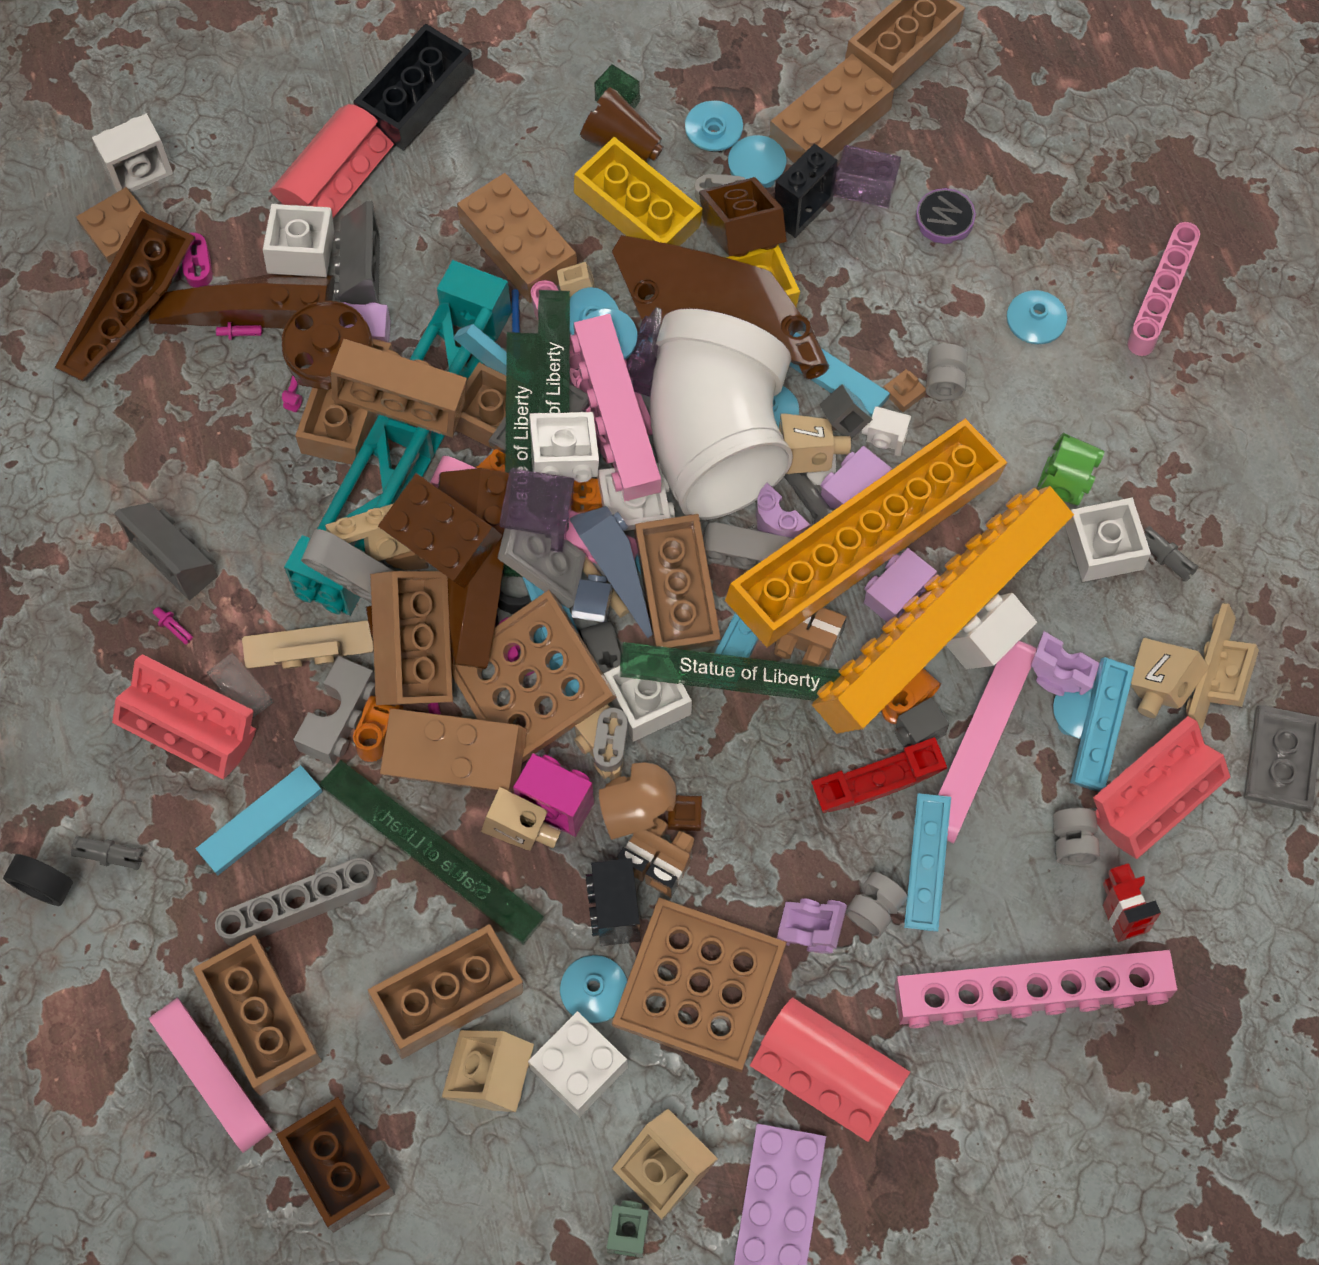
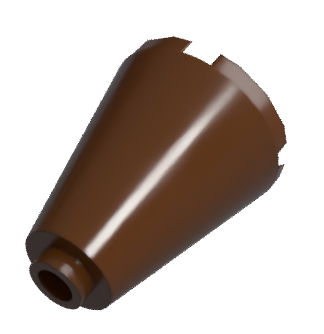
M609 87L597 101L599 105L595 111H591L580 132L581 137L585 141L604 147L613 137H616L646 163L650 159L656 161L664 148L660 144L662 138L617 90Z

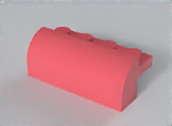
M345 105L335 112L269 191L283 205L330 207L332 217L334 218L393 147L394 143L376 126L378 120L373 115L358 106Z
M143 654L134 661L131 686L116 697L112 723L221 779L227 777L240 763L250 747L256 728L251 726L254 710Z
M1187 716L1093 797L1097 807L1095 812L1098 826L1117 847L1138 859L1230 778L1224 755L1204 744L1198 722Z
M793 997L774 1020L750 1064L752 1068L867 1142L873 1136L910 1074V1071Z

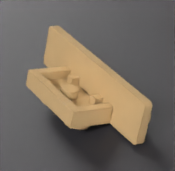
M393 504L381 508H373L365 513L349 518H341L336 522L326 525L327 532L336 535L347 543L364 538L365 553L377 561L411 551L378 527Z
M1222 603L1219 614H1215L1213 618L1211 641L1206 642L1204 647V659L1209 668L1197 684L1194 696L1189 698L1186 706L1187 716L1198 722L1200 730L1203 728L1210 702L1242 707L1259 652L1256 644L1229 641L1236 618L1230 605Z
M368 621L251 635L242 638L245 667L249 669L281 664L283 669L302 667V662L315 660V665L334 663V657L372 653L374 651Z

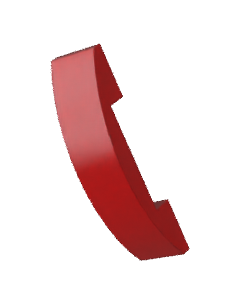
M934 737L904 748L903 753L844 774L843 771L811 781L822 813L850 808L896 793L947 769V765Z

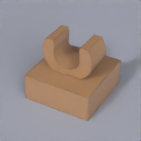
M907 369L883 386V389L890 393L889 399L902 412H905L926 395V388Z

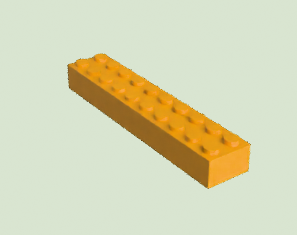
M965 418L731 582L725 601L767 648L996 483L1008 462Z
M1051 486L1037 490L1035 487L1023 496L1019 493L1006 503L1008 509L1002 515L999 513L992 517L985 525L988 529L982 535L979 533L972 537L965 544L967 550L962 555L957 554L945 564L947 570L941 576L936 575L924 585L926 591L920 597L917 595L911 598L903 606L905 612L899 618L893 617L882 627L884 633L878 639L872 638L860 649L862 654L856 660L852 659L843 665L839 670L841 675L834 682L829 681L818 690L817 695L819 697L811 705L836 734L864 729L1074 516L1073 512Z

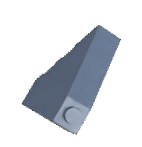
M605 506L570 518L579 537L646 637L652 636L653 633L630 541L624 533L629 527L619 512L612 515L608 507Z

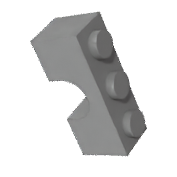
M340 656L337 657L323 683L327 694L341 701L339 709L334 714L326 717L308 712L294 738L298 751L332 766L338 757L342 758L349 744L348 737L352 729H356L368 698L371 695L375 696V675L373 670Z

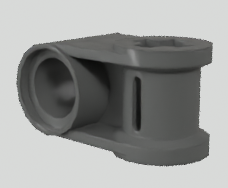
M611 621L579 629L581 639L603 675L605 672L622 665V655Z

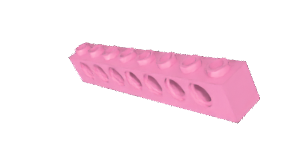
M1170 950L897 976L894 984L900 1025L909 1024V1028H924L929 1026L932 1021L942 1020L944 1025H956L963 1023L964 1018L977 1017L979 1022L996 1020L998 1015L1011 1014L1012 1018H1026L1032 1016L1034 1011L1044 1010L1046 1015H1058L1065 1013L1066 1008L1079 1007L1081 1012L1098 1010L1100 1005L1113 1004L1114 1008H1127L1134 1006L1136 1001L1146 1000L1148 1005H1160L1167 1003L1168 998H1171L1177 991ZM1129 975H1139L1144 981V987L1134 986L1130 982ZM1102 977L1108 980L1111 990L1103 991L1099 989L1095 983V978ZM1067 980L1074 983L1077 993H1066L1062 989L1061 982ZM1036 984L1040 986L1043 990V997L1036 998L1031 996L1027 990V985ZM996 987L1006 989L1010 999L1007 1001L998 1000L993 994V989ZM963 990L970 991L974 994L976 1002L974 1004L963 1003L959 998V992ZM935 994L941 999L942 1005L937 1008L930 1007L925 1002L924 996Z

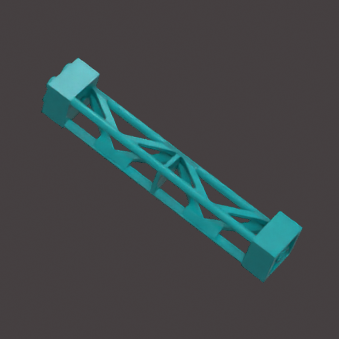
M452 260L437 287L439 306L410 360H423L438 334L445 340L449 365L447 372L466 377L468 380L477 364L483 363L473 355L467 367H464L471 353L463 346H456L455 339H453V325L464 328L474 324L495 342L498 340L512 313L507 280ZM379 414L317 529L326 531V525L336 521L372 454L379 458L383 492L345 517L349 518L365 513L373 508L394 504L416 473L421 477L424 476L445 435L433 431L430 434V430L421 427L416 428L408 423ZM388 439L406 447L395 470L392 469ZM419 453L420 455H419L418 459L416 460V462H415V464H414V466H413V468H412L410 474L408 475V477H407V479H406V481H405L403 487L400 488V486H401V484H402V482H403V480H404L406 474L408 473V471H409V469H410V467H411L413 461L415 460L417 454ZM301 535L284 566L295 596L307 603H311L312 600L318 602L331 613L340 614L342 612L351 616L361 597L301 561L310 540L309 537ZM364 538L357 540L354 547L365 553Z

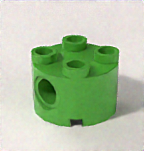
M1062 433L1053 447L1055 451L1051 457H1048L1037 487L1040 490L1051 486L1063 501L1078 506L1084 493L1088 494L1093 486L1095 476L1091 475L1093 468H1097L1101 463L1105 451L1066 433Z

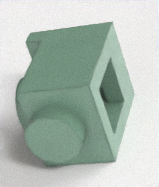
M622 1201L621 1206L613 1205L607 1253L643 1258L649 1210L642 1209V1203ZM627 1223L633 1224L636 1228L635 1233L631 1236H626L622 1232V1227Z

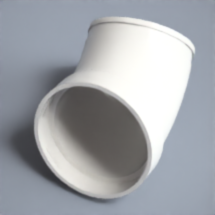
M680 309L668 313L662 321L653 349L657 358L650 395V421L654 447L664 477L675 499L679 501V506L685 516L699 514L700 520L715 519L734 513L757 501L759 492L764 485L768 483L774 488L791 466L793 459L792 451L784 441L773 413V398L782 390L791 362V355L786 346L776 337L739 318L701 309Z

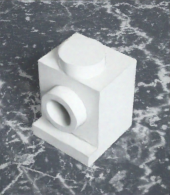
M875 406L871 417L873 420L862 429L861 434L867 435L866 442L882 449H895L894 455L901 456L911 416Z

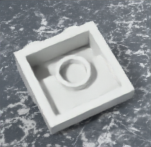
M593 412L530 414L531 458L534 479H541L545 483H555L560 478H573L577 482H587L592 477H598L599 456Z
M659 463L656 464L661 477V492L625 502L622 492H616L613 486L611 473H615V469L598 470L597 479L602 506H607L612 515L619 512L629 527L626 530H634L635 524L675 518L673 503L668 502L666 492H669V485L664 474H662Z

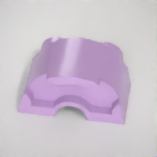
M766 483L760 490L757 498L756 520L758 531L795 538L810 528V524L796 510L786 512L781 509L779 503L782 500V496Z
M1044 631L1031 667L1034 668L1038 676L1037 683L1048 692L1059 696H1064L1065 692L1075 693L1079 691L1080 695H1083L1092 689L1099 662L1081 652L1075 654L1065 652L1062 648L1063 642Z
M801 899L800 903L786 902L777 939L787 942V946L790 943L808 946V952L833 953V949H836L847 905L835 900H828L827 904L821 905L810 899Z

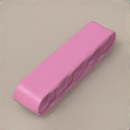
M1179 223L1172 232L1128 338V348L1135 355L1146 356L1154 350L1200 238L1199 229L1192 223Z
M178 997L149 1017L158 1034L242 1153L272 1132L265 1119Z

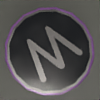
M947 188L936 189L926 194L920 200L916 212V223L918 222L921 233L931 241L950 244L955 240H962L968 236L973 228L976 213L974 205L966 195L957 190Z

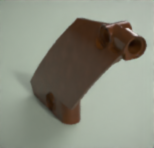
M624 235L620 236L612 253L651 341L657 339L665 315L672 311L680 309L714 311L747 321L776 337L786 346L791 355V363L799 365L805 379L818 378L828 371L829 364L809 320L800 314L770 271L733 259L677 245ZM651 294L654 295L651 299L644 300L646 296ZM798 331H805L802 336H793Z

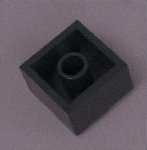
M632 858L592 862V874H585L589 904L596 903V907H589L592 936H599L600 946L641 942Z

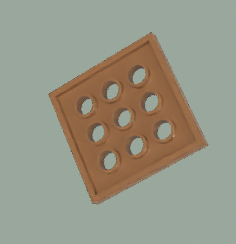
M550 590L494 628L488 664H493L495 667V673L491 679L483 680L481 668L454 665L453 657L451 658L452 676L478 720L513 724L517 717H525V729H527L522 763L529 759L532 754H536L571 730L575 725L581 723L617 698L558 599ZM541 627H546L547 638L544 642L536 644L534 641L535 631ZM519 645L521 648L519 659L510 662L508 660V651L511 647ZM561 653L563 656L562 666L552 670L549 665L551 657L554 654ZM534 671L537 675L535 685L531 688H525L523 685L524 676ZM576 679L579 682V690L574 696L569 697L566 695L565 687L569 681ZM503 690H509L510 701L507 705L500 707L497 703L498 694ZM545 698H551L553 702L552 710L546 715H541L539 712L540 702Z
M658 898L612 1021V1026L742 1073L787 942ZM676 933L686 935L689 939L688 945L684 949L673 948L669 943L672 935ZM709 944L716 945L721 951L720 957L714 961L706 960L701 954L704 946ZM738 956H747L752 960L753 967L751 970L740 972L734 967L733 962ZM665 964L673 965L677 969V976L671 981L662 980L658 976V970L661 966ZM695 976L706 977L710 983L709 988L704 992H695L690 987L692 978ZM728 987H735L740 990L742 998L736 1004H729L722 997L723 991ZM652 996H660L665 1000L666 1007L659 1013H653L646 1007L647 1000ZM691 1007L697 1011L698 1019L695 1023L687 1025L679 1020L678 1014L683 1008ZM717 1019L728 1021L731 1026L730 1032L725 1036L715 1035L711 1030L713 1021Z

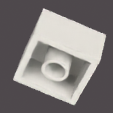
M147 113L132 118L128 122L112 129L104 130L92 137L105 171L116 192L125 187L130 192H133L173 174L162 141Z
M271 204L263 245V254L268 274L327 277L335 232L330 207Z
M1133 497L1071 510L1074 516L1065 524V528L1082 582L1144 570L1151 552Z
M1013 593L996 594L946 646L965 669L994 666L1037 621Z
M663 646L604 673L606 680L617 696L612 701L615 708L621 709L627 717L628 733L633 742L691 715L692 700Z
M578 1011L528 1061L530 1070L579 1118L628 1068L627 1059Z

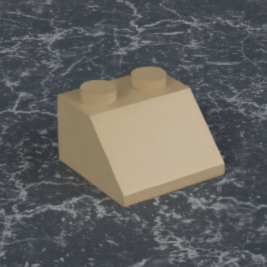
M460 1030L442 1098L492 1111L516 1112L521 1099L522 1088L529 1067L528 1061L531 1059L534 1044L504 1031Z
M667 1109L644 1127L612 1169L662 1220L700 1182L718 1158Z

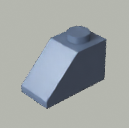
M588 574L587 580H579L571 617L600 622L608 621L613 586L606 583L607 577Z

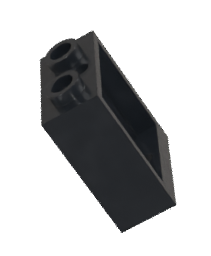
M815 143L776 181L774 199L783 208L785 231L794 238L833 201L838 160ZM810 208L812 209V211L807 212L806 209Z

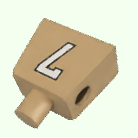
M780 414L779 430L793 454L791 466L786 474L829 471L832 468L833 454L848 455L850 453V436H833L832 425L828 419Z
M1143 638L1131 681V687L1139 698L1142 699L1137 709L1138 712L1146 717L1156 718L1162 705L1177 709L1182 707L1209 668L1199 651Z
M499 787L481 832L531 851L535 841L554 848L561 830L543 822L547 815V810ZM522 823L528 824L530 827H525Z

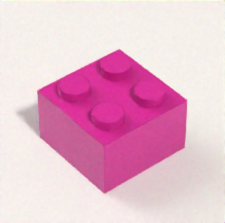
M532 754L513 787L515 795L548 811L544 822L574 837L578 834L594 805L592 782L589 781L590 778L578 770L573 769L570 772L560 767V763L547 755L540 757Z

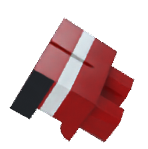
M1129 863L1110 869L1108 872L1110 877L1103 882L1107 897L1102 906L1117 941L1121 942L1148 933L1161 914L1156 900L1146 903L1140 890L1145 883V877L1135 878Z

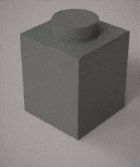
M843 384L820 404L830 424L844 436H850L851 439L873 420L862 401Z
M929 698L898 716L895 734L904 747L907 745L909 747L934 737L938 740L945 736L949 722L934 700Z

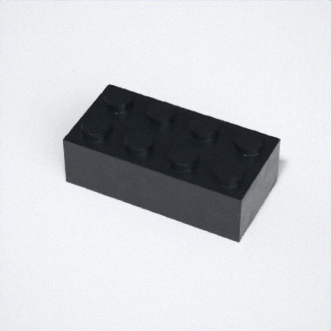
M425 23L353 101L354 105L373 115L378 120L376 126L395 146L404 150L474 73L471 50Z

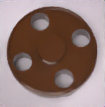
M319 301L301 308L288 320L282 334V353L287 368L298 384L317 389H332L331 370L343 339L374 348L370 328L356 309L342 302ZM350 324H353V325H354V326H352V327L345 328L347 325H350ZM304 327H311L307 330H301ZM305 365H311L306 369H301Z

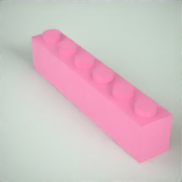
M606 314L574 322V335L570 336L571 346L574 354L580 353L582 362L578 363L582 381L588 380L590 389L586 390L590 408L596 407L599 416L594 418L598 435H604L607 444L603 445V451L607 464L613 463L615 473H611L615 491L622 492L624 502L660 493L661 477L611 315Z

